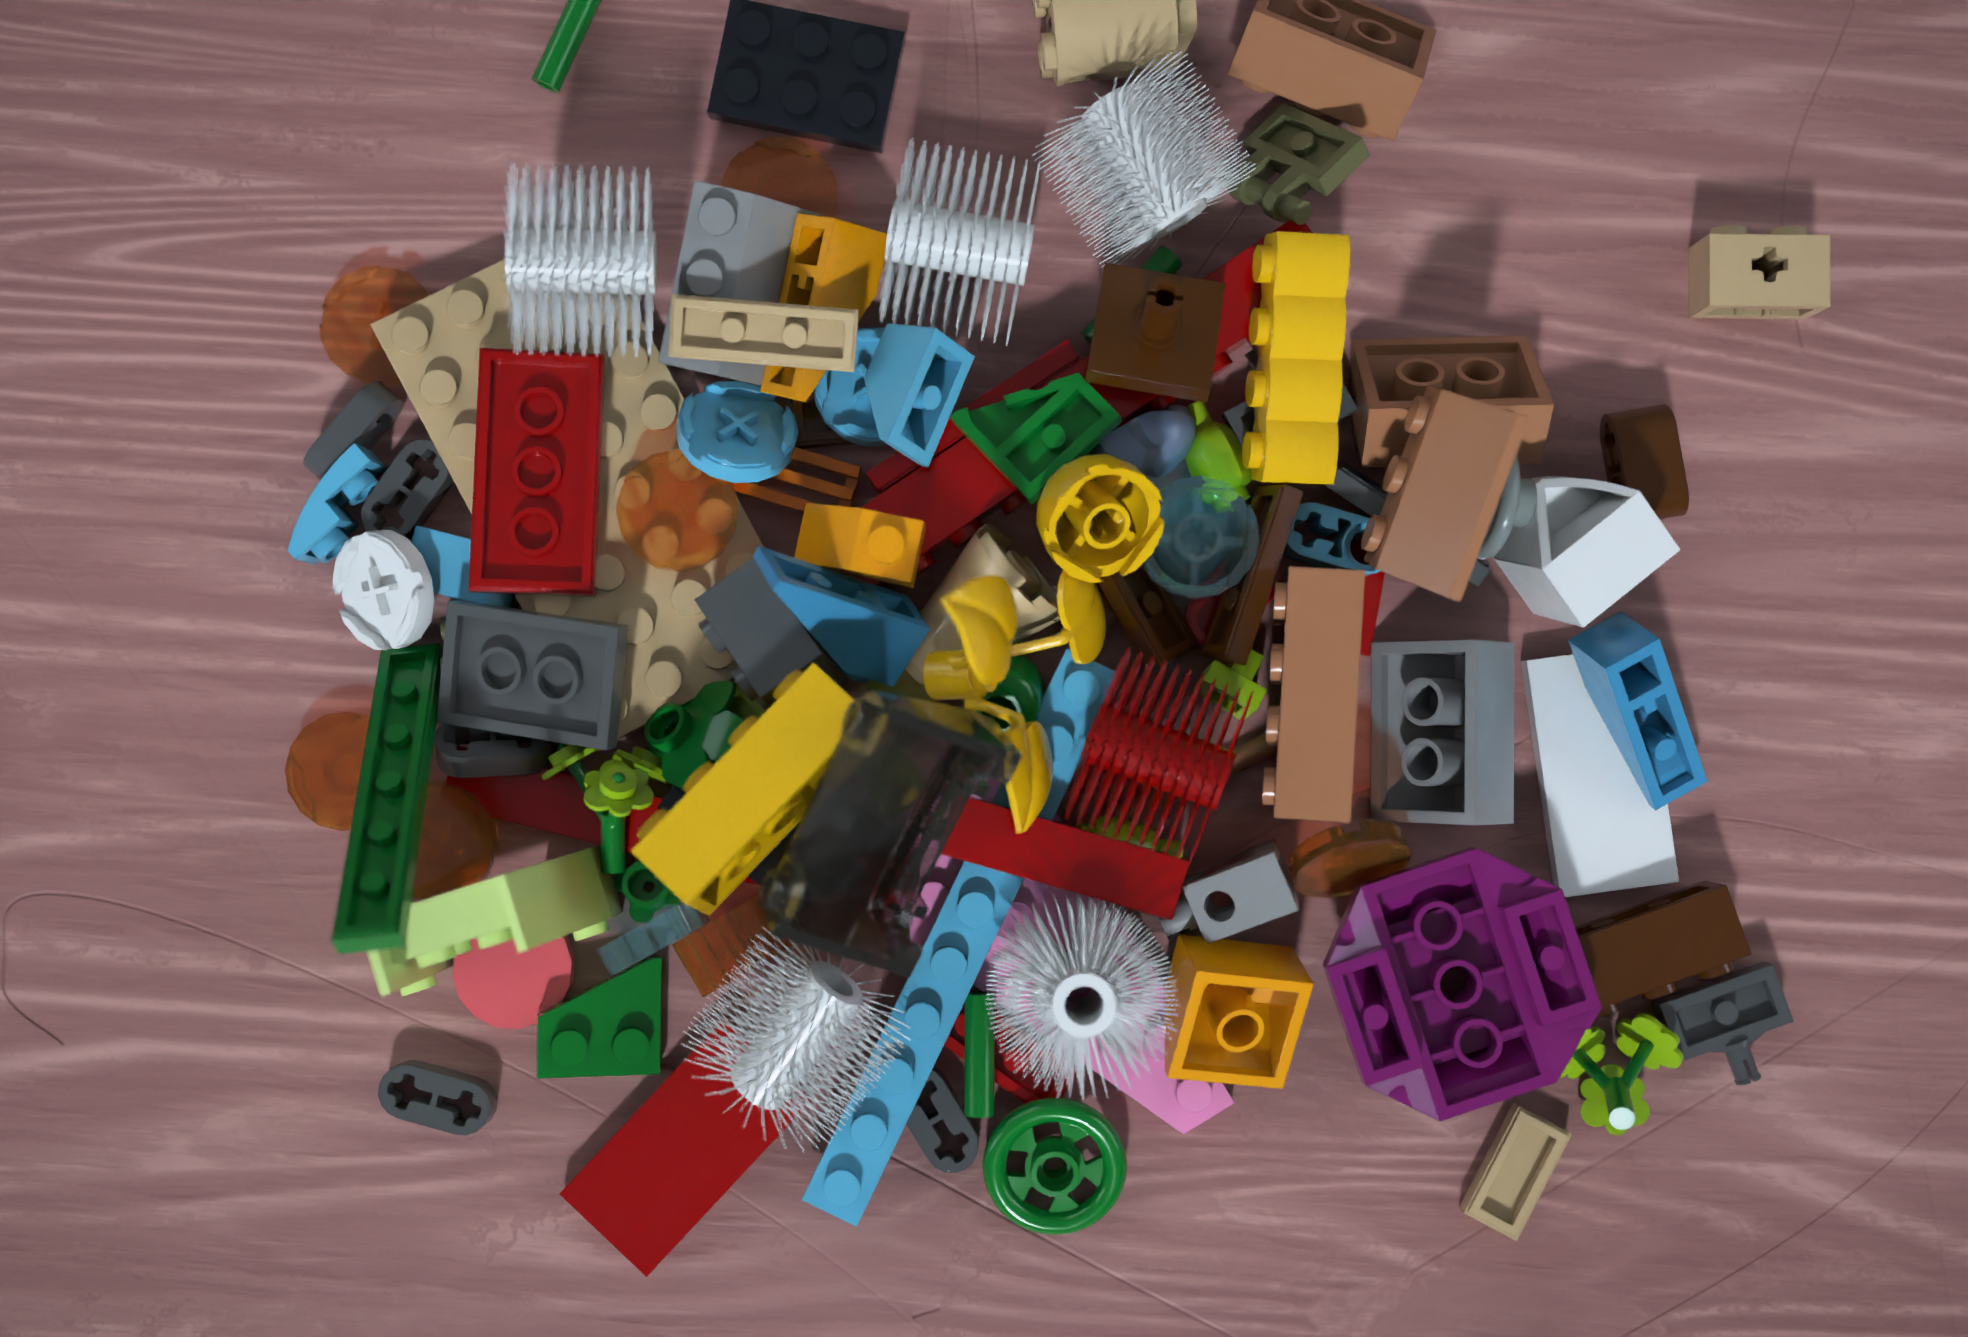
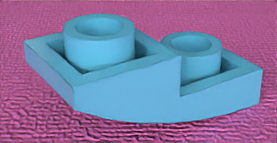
M356 443L352 444L322 477L301 511L291 536L287 551L295 560L316 565L319 561L327 563L337 557L344 543L349 540L347 536L359 526L344 507L348 504L354 506L364 501L379 482L377 478L388 469L373 451Z

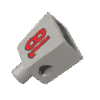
M1272 839L1186 876L1182 886L1185 894L1179 896L1173 919L1169 920L1159 916L1158 918L1169 940L1177 937L1178 934H1185L1199 928L1205 942L1211 943L1298 911L1299 893L1277 841ZM1216 891L1225 892L1233 899L1234 903L1227 907H1218L1212 903L1209 894Z

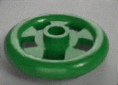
M1060 1097L1033 1100L1008 1113L991 1133L984 1150L982 1162L986 1189L1000 1212L1024 1229L1048 1235L1077 1232L1102 1219L1117 1202L1123 1190L1127 1174L1125 1148L1118 1132L1110 1121L1099 1111L1085 1103ZM1049 1122H1059L1061 1136H1047L1039 1140L1035 1139L1034 1126ZM1090 1135L1098 1145L1101 1154L1085 1161L1081 1149L1075 1142ZM1010 1150L1027 1152L1024 1173L1007 1172V1157ZM1059 1157L1065 1161V1164L1060 1169L1051 1170L1044 1165V1162L1048 1158ZM1083 1177H1086L1097 1188L1086 1200L1080 1203L1069 1193L1080 1184ZM1031 1187L1044 1195L1053 1197L1048 1209L1038 1208L1024 1200Z

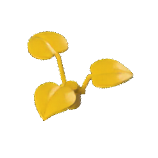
M1064 570L1060 575L1057 588L1058 614L1064 628L1058 634L1012 645L1010 641L1013 639L1017 628V608L1009 584L1003 577L998 575L974 577L958 585L940 599L941 604L956 624L964 649L933 650L927 655L923 668L925 689L933 700L964 699L966 711H982L1006 720L1011 727L1007 728L1003 734L1001 756L1005 784L1015 824V833L1020 834L1025 832L1034 822L1050 793L1053 780V757L1049 739L1040 722L1030 721L1025 723L1024 716L1021 713L983 700V697L987 692H993L997 684L1005 678L1010 667L1011 657L1062 646L1068 642L1072 658L1076 664L1091 663L1099 655L1106 634V614L1097 583H1089L1070 577Z

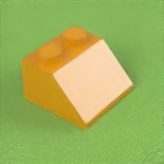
M1178 934L1170 964L1172 967L1169 968V971L1172 972L1168 973V976H1175L1166 979V981H1178L1165 984V986L1176 985L1165 987V990H1179L1165 992V995H1175L1165 996V999L1178 1000L1165 1001V1004H1181V1006H1165L1168 1009H1175V1011L1166 1010L1165 1013L1178 1014V1016L1165 1015L1166 1018L1172 1019H1165V1022L1174 1024L1165 1023V1026L1177 1029V1031L1169 1028L1165 1029V1032L1169 1033V1035L1165 1033V1036L1172 1039L1165 1038V1052H1167V1054L1165 1053V1073L1167 1078L1283 1089L1314 985L1293 947L1227 939L1206 943L1204 938L1200 936Z

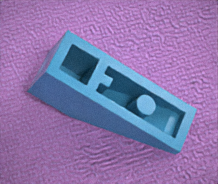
M758 546L753 557L771 588L835 660L839 670L847 677L860 683H867L868 680L894 687L930 630L907 595Z
M1620 611L1569 639L1568 642L1584 686L1648 804L1654 810H1657L1708 782L1660 638Z

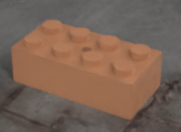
M1289 567L1288 583L1276 582L1275 625L1285 626L1284 644L1272 643L1271 685H1282L1280 706L1268 705L1266 742L1267 745H1278L1277 768L1264 767L1262 804L1274 806V818L1351 823L1365 570Z

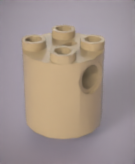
M1032 0L1035 18L1045 17L1047 33H1041V42H1038L1041 79L1053 78L1056 86L1083 80L1129 78L1135 68L1136 70L1132 77H1137L1156 57L1141 75L1144 76L1172 52L1147 75L1149 76L1180 53L1154 74L1157 75L1184 56L1197 30L1196 0ZM1181 60L1171 66L1165 73L1177 67Z

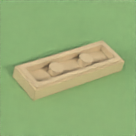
M672 294L668 357L855 372L859 310Z

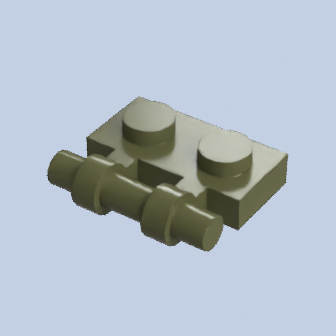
M1283 103L1242 142L1246 151H1248L1247 153L1250 155L1245 160L1247 162L1240 165L1232 173L1238 171L1250 161L1251 163L1230 179L1256 163L1254 166L1235 179L1254 168L1256 169L1232 183L1231 185L1250 176L1229 188V191L1237 188L1229 192L1232 198L1243 204L1253 205L1257 203L1261 205L1263 212L1276 221L1282 223L1292 221L1302 225L1310 219L1313 211L1312 204L1302 197L1310 189L1328 196L1370 154L1362 137ZM1236 165L1232 166L1231 168H1229V169L1226 170L1225 172H1227V171L1231 170L1232 168L1236 167ZM1276 172L1282 174L1273 184L1268 182Z

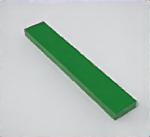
M440 643L381 650L331 939L338 954L402 948L406 946L437 724L441 679L440 658L443 657V649Z

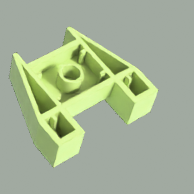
M601 845L412 903L406 946L366 951L380 995L384 996L400 990L401 996H405L438 985L435 974L452 967V958L473 950L470 942L471 939L477 938L480 949L514 939L517 951L520 953L573 933L574 940L579 941L609 931L610 928L607 920L623 913L614 887L612 875L601 872Z

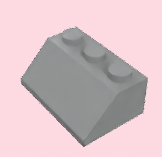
M695 180L672 294L779 303L797 213L822 215L758 194ZM670 300L658 363L762 385L765 365L668 357L671 316Z
M1476 639L1371 642L1370 821L1455 825L1514 824V642Z

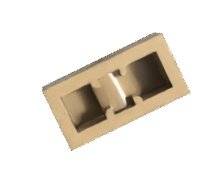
M1725 225L1710 229V234L1688 248V318L1807 319L1831 307L1830 235H1807V227L1782 226L1769 230V234H1748L1746 226Z

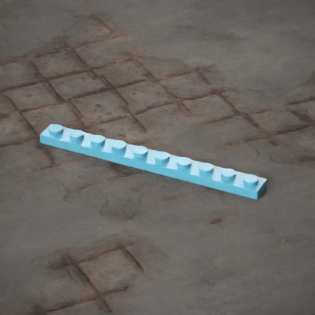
M1067 648L1045 691L1037 720L1045 729L1053 757V780L1050 793L1038 816L1051 820L1080 763L1090 728L1099 706L1104 703L1108 685L1109 693L1115 672L1094 661L1088 664H1076L1072 658L1071 650ZM1003 779L992 803L1011 808L1005 779ZM963 862L893 1007L905 1013L892 1009V1014H890L892 1018L910 1028L891 1018H888L886 1022L901 1029L898 1031L910 1040L885 1024L884 1029L890 1031L886 1032L903 1042L904 1044H900L905 1050L888 1035L881 1032L880 1037L895 1045V1047L890 1046L901 1055L892 1049L895 1053L894 1055L878 1039L876 1044L885 1047L886 1049L880 1048L895 1059L887 1055L891 1059L889 1060L878 1048L877 1050L881 1055H879L875 1048L872 1051L889 1062L887 1063L882 1060L886 1064L884 1065L878 1060L881 1066L874 1063L886 1074L878 1068L876 1069L879 1073L872 1066H865L881 1078L872 1074L878 1080L877 1082L865 1069L863 1070L865 1076L874 1080V1082L866 1078L872 1084L870 1085L862 1077L861 1079L866 1085L860 1081L858 1082L870 1092L860 1086L865 1092L863 1093L857 1085L855 1086V1089L866 1097L856 1092L863 1099L862 1101L854 1092L852 1093L859 1100L852 1096L851 1098L860 1107L849 1099L851 1104H847L855 1109L856 1112L846 1105L851 1116L843 1111L848 1120L840 1118L845 1126L840 1121L838 1122L837 1126L842 1130H839L837 1127L835 1128L834 1132L837 1134H832L833 1139L830 1138L829 1141L831 1144L828 1143L805 1190L802 1201L857 1227L1024 878L970 862ZM870 1055L869 1059H871V1060L877 1062V1061L873 1058V1056Z

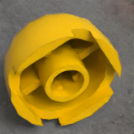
M1108 454L1085 455L1062 465L1048 479L1038 500L1036 525L1047 553L1070 577L1089 583L1103 582L1100 577L1110 576L1116 572H1119L1123 577L1134 572L1153 554L1164 528V519L1160 516L1161 505L1159 500L1162 501L1159 490L1135 465Z

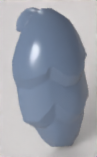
M1180 404L1168 405L1169 411H1150L1112 430L1087 455L1108 454L1135 465L1148 479L1164 477L1180 465L1190 452L1196 437L1195 421L1185 406Z

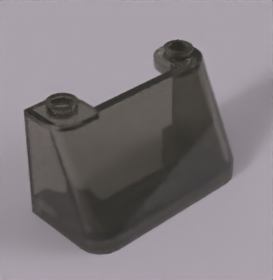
M872 690L867 692L862 699H854L848 706L842 721V737L777 870L769 871L762 883L759 893V905L765 908L766 922L773 936L910 978L923 952L920 944L910 940L913 916L924 919L929 909L921 896V892L970 795L985 799L990 789L985 782L988 778L1008 784L1022 758V754L1004 734V731L997 722L987 715L964 707Z

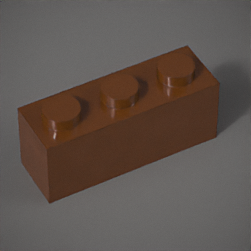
M1709 881L1696 883L1575 927L1602 1005V1009L1596 1019L1607 1017L1620 1011L1621 1006L1619 1002L1641 994L1642 999H1654L1668 995L1678 989L1676 981L1697 974L1699 979H1708L1726 974L1735 968L1732 961L1752 954L1727 885Z

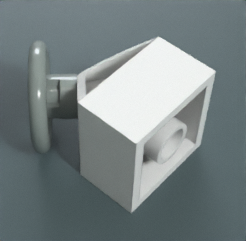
M1516 454L1477 559H1488L1494 556L1498 566L1533 614L1584 628L1680 551V548L1639 490L1615 483L1565 476L1523 478L1520 477V466Z

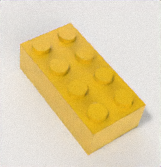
M814 662L804 673L799 669L790 673L773 693V698L776 702L759 719L752 715L743 721L728 740V744L732 747L715 765L711 762L701 765L687 779L683 786V790L687 794L669 812L663 808L653 814L643 824L637 834L641 841L631 852L684 904L708 916L721 905L881 737L870 715Z

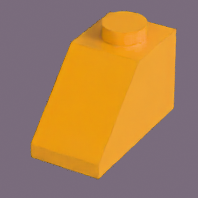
M806 503L794 558L835 572L914 588L926 531L925 523L921 520L864 508Z

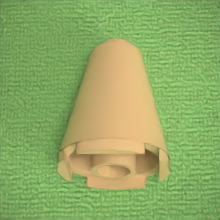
M986 522L975 532L920 612L930 630L905 668L920 684L924 685V663L931 651L964 649L956 624L941 604L940 599L955 587L971 578L983 575H998L1003 577L1009 584L1017 608V628L1013 639L1010 641L1012 645L1023 641L1060 620L1057 608V591L1027 555L1022 558L1011 549L1007 552L1005 549L1013 541L990 523Z

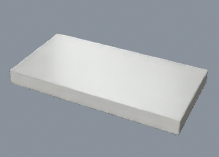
M1574 655L1521 661L1553 885L1561 888L1565 897L1679 882L1668 804L1657 810H1654L1648 804L1584 686Z

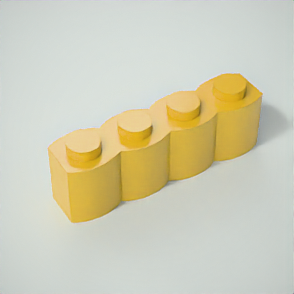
M1276 231L1265 234L1264 245H1257L1255 248L1252 274L1254 282L1261 283L1262 298L1260 308H1253L1250 315L1249 340L1251 345H1257L1258 362L1256 370L1249 371L1245 387L1246 403L1248 407H1254L1255 420L1253 432L1245 433L1242 444V462L1244 468H1251V480L1277 483L1334 484L1339 446L1338 419L1342 399L1341 360L1346 336L1345 298L1350 273L1349 235Z

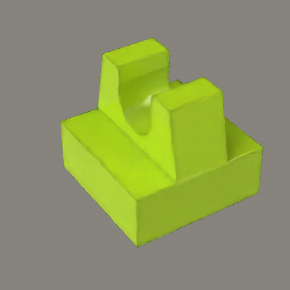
M1251 649L1246 666L1231 663L1225 666L1214 660L1201 673V675L1204 674V679L1198 696L1205 699L1211 683L1216 678L1215 688L1210 698V703L1216 706L1228 682V688L1221 709L1229 713L1236 692L1240 687L1241 690L1233 712V716L1240 719L1247 700L1253 691L1245 719L1258 709L1267 692V689L1252 681L1264 656Z

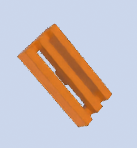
M795 447L791 461L846 477L844 486L785 468L778 475L771 477L839 498L838 506L851 507L862 468L861 466ZM731 483L730 486L735 493L804 513L806 503H815L752 483Z

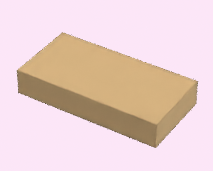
M1513 1102L1459 1209L1464 1214L1517 1241L1572 1134Z

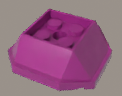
M1469 847L1356 885L1322 964L1361 1082L1366 1087L1387 1097L1389 1096L1439 1122L1557 1083L1574 1055L1585 1030L1590 1029L1602 1009L1563 890L1475 847ZM1460 966L1465 974L1464 986L1456 995L1445 997L1440 988L1441 977L1449 968Z

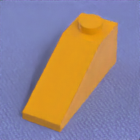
M797 213L779 303L859 310V322L877 294L880 276L885 265L884 256L887 234L836 218ZM765 365L760 392L806 402L827 370Z

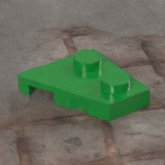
M1079 373L1050 381L1047 386L1039 390L1024 389L1004 395V401L969 411L968 407L956 410L950 416L952 423L1031 505L1040 498L1048 479L1062 465L1087 455L1121 423L1120 414L1088 382H1085V379Z
M659 955L648 956L634 967L610 979L606 978L586 988L583 993L568 1001L563 1000L538 1013L536 1037L537 1079L660 1074L662 958Z

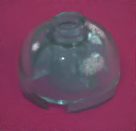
M1200 475L1176 479L1159 491L1162 501L1159 500L1161 505L1160 516L1164 519L1163 534L1153 554L1142 566L1149 578L1169 594L1192 600L1216 597L1238 584L1253 565L1260 541L1257 518L1250 505H1246L1243 498L1234 492L1235 489L1225 481Z

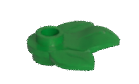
M714 681L705 684L694 699L684 705L675 702L666 703L657 708L647 720L644 736L648 741L652 754L662 760V776L672 786L683 790L687 779L701 765L706 762L716 764L732 747L728 744V740L735 729L744 721L738 715L728 711L736 693V684L734 682Z

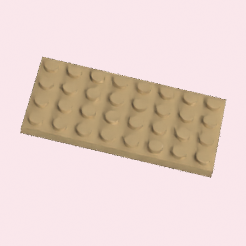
M589 221L587 225V230L590 229ZM505 259L370 324L471 514L479 348L514 349V319L511 343L512 308L508 327L511 292L506 307L508 287L507 281L504 283L506 278ZM604 294L603 297H602L603 310H604L605 294ZM616 294V301L614 296L616 321L614 319L615 338L613 337L612 356H608V350H606L607 328L605 338V317L603 320L604 311H602L601 305L603 330H601V344L599 337V354H604L605 371L595 597L514 594L522 610L629 625L617 741L645 727L647 720L660 706L670 702L684 705L694 699L705 684L714 681L734 680L731 671L739 665L728 649L719 653L708 641L698 625L706 617L694 599L752 559L758 546L764 547L734 490L731 489L729 481L711 477L699 470L688 461L679 449L676 425L684 397L666 364L658 363L660 353L654 342L651 345L650 358L647 355L646 330L642 319L640 322L638 357H635V351H633L632 320H630L632 301L628 294V330L626 325L627 345L625 341L624 357L621 354V340L619 345V330L617 329L618 308L616 309L618 294ZM592 298L589 309L590 321L588 316L589 337L587 333V349L585 338V353H594L592 328L590 329ZM566 314L563 337L561 331V349L559 339V352H567V339L565 344ZM577 314V319H576L577 329H576V327H575V318H574L575 344H574V336H573V352L582 353V333H581V350H580V326H579V337H577V336H578V314ZM548 319L549 343L547 335V351H555V336L553 349V324L552 336L550 337L551 329ZM534 320L535 348H534L533 327H532L533 350L541 351V321H540V337H539V343H538V326H539V320H537V336H536L535 320ZM526 321L523 343L520 324L521 350H529L528 336L526 349ZM542 327V351H543V327ZM530 331V350H531V331ZM518 332V350H520V349H519V332ZM515 333V349L517 350V345H516V333Z

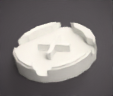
M393 530L367 531L362 535L353 536L344 543L335 560L332 582L334 594L342 593L345 609H341L339 612L348 629L358 641L374 650L399 649L421 639L431 623L435 602L432 577L422 554L408 538Z

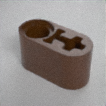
M1666 404L1604 414L1600 421V442L1607 481L1639 490L1660 520L1685 515L1689 505V491L1677 424L1670 407Z

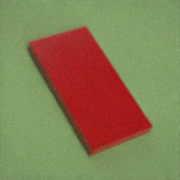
M479 348L469 591L471 593L595 597L605 371L604 354L597 353L596 357V353H585V356L583 353L582 356V353L571 352L570 356V352H559L558 355L557 351V355H555V351H547V353L545 351V356H543V351L541 353V351L533 350V355H531L530 350L529 355V350H521V352L518 350L517 355L516 349L514 352V349Z
M729 1015L725 1016L726 1019L733 1020ZM729 1021V1023L737 1027L736 1022ZM724 1025L729 1032L736 1034L730 1026ZM714 1028L720 1036L729 1037L724 1031ZM709 1033L707 1035L710 1038L721 1040L718 1036L712 1033ZM706 1038L703 1040V1041H707V1042L713 1043V1042L709 1041V1040L706 1039ZM715 1041L718 1044L728 1048L723 1042ZM702 1042L714 1051L726 1055L717 1046ZM700 1046L695 1048V1050L709 1057H719L712 1051ZM692 1051L686 1058L721 1070L731 1071V1069L721 1064L695 1059L696 1057L711 1060L695 1051ZM716 1059V1060H718V1061H720V1062H722V1063L729 1064V1063H728L727 1061H725V1060ZM686 1060L676 1068L559 1193L646 1277L779 1136L770 1110L764 1109V1141L763 1124L761 1125V1107L758 1109L759 1106L753 1104L743 1129L752 1102L748 1101L743 1110L740 1111L748 1100L744 1097L724 1112L742 1094H738L739 1091L735 1089L722 1095L721 1093L723 1092L705 1095L735 1086L732 1081L692 1077H706V1075L726 1073ZM711 1076L713 1078L731 1079V1076ZM780 1108L782 1116L789 1125L792 1121L790 1120L788 1115ZM788 1109L791 1117L795 1119L794 1113ZM772 1110V1111H773V1114H774V1117H775V1119H776L777 1125H778V1127H779L780 1133H782V1132H781V1129H780L778 1117H777V1114H776V1110ZM780 1117L782 1130L784 1131L787 1126Z

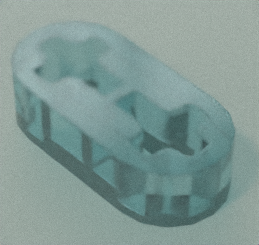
M681 903L596 949L609 975L612 976L711 922L708 915Z

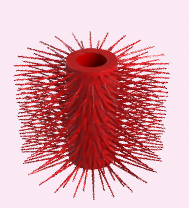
M1127 648L1124 658L1123 655L1121 657L1118 670L1115 668L1109 693L1108 685L1104 703L1099 706L1087 736L1081 757L1082 762L1075 776L1078 771L1079 774L1069 793V796L1071 792L1072 795L1066 807L1065 819L1067 821L1068 817H1071L1073 809H1076L1080 794L1082 797L1083 791L1086 790L1077 818L1079 819L1077 825H1080L1082 819H1085L1088 807H1091L1095 791L1097 793L1099 786L1103 783L1094 805L1096 804L1090 818L1092 819L1089 826L1091 830L1095 826L1097 818L1099 819L1103 805H1106L1111 785L1113 788L1116 778L1118 781L1109 799L1111 802L1104 816L1106 818L1102 826L1103 831L1101 834H1105L1106 828H1109L1112 816L1114 817L1119 800L1121 801L1127 778L1128 783L1129 779H1132L1125 793V801L1119 812L1120 817L1113 836L1116 839L1122 824L1124 825L1127 814L1130 813L1139 785L1143 783L1141 788L1143 791L1134 809L1136 811L1126 837L1128 838L1127 844L1134 834L1142 811L1145 810L1150 790L1152 791L1153 788H1156L1157 790L1151 801V808L1140 836L1141 840L1138 845L1140 849L1145 837H1147L1151 823H1153L1158 805L1160 806L1163 793L1167 792L1169 793L1167 796L1168 800L1154 835L1155 838L1150 852L1152 853L1155 846H1157L1160 835H1162L1173 802L1176 800V796H1178L1182 800L1165 846L1164 858L1169 846H1171L1189 800L1194 802L1176 856L1175 862H1177L1194 823L1200 805L1205 806L1207 810L1188 863L1189 867L1208 822L1211 810H1217L1237 756V752L1233 750L1243 726L1253 691L1247 700L1230 748L1222 747L1241 688L1239 687L1217 743H1211L1210 739L1221 712L1220 709L1225 699L1228 682L1221 693L1211 722H1209L1204 740L1200 739L1198 734L1206 717L1205 714L1215 688L1216 678L1211 683L1203 706L1200 708L1195 726L1192 728L1191 735H1189L1186 731L1197 704L1196 700L1201 690L1200 687L1204 674L1200 676L1193 695L1190 697L1186 713L1183 714L1178 731L1174 725L1187 693L1186 689L1191 679V669L1186 674L1184 683L1181 684L1177 699L1174 700L1169 720L1167 719L1166 724L1162 725L1167 714V707L1173 696L1172 692L1177 681L1179 665L1178 667L1176 666L1174 674L1172 673L1169 684L1165 687L1160 706L1158 704L1154 721H1151L1152 717L1150 719V716L1159 699L1157 697L1163 685L1162 680L1167 670L1165 668L1168 662L1165 660L1159 674L1156 675L1152 690H1149L1142 715V707L1144 705L1142 701L1149 688L1148 683L1153 673L1152 668L1155 663V656L1151 657L1149 666L1147 664L1143 678H1140L1134 698L1132 691L1140 674L1138 672L1142 664L1143 653L1142 651L1140 652L1139 658L1137 655L1125 685L1126 676L1124 677L1130 663L1128 660L1131 652L1129 653L1130 648L1129 650ZM1123 685L1121 695L1118 696V693ZM1131 700L1130 708L1127 711H1125ZM1105 769V771H1104V774H1105V775H1104V777H1103V779H1102V781H1101V777H1102V774H1103V770ZM1088 774H1089V781H1088V783H1087V785H1086V787H1085V784H1086V781H1087V777H1088Z

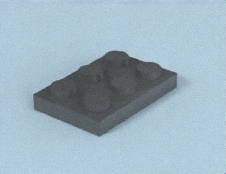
M462 600L448 601L437 723L602 750L617 747L629 625Z

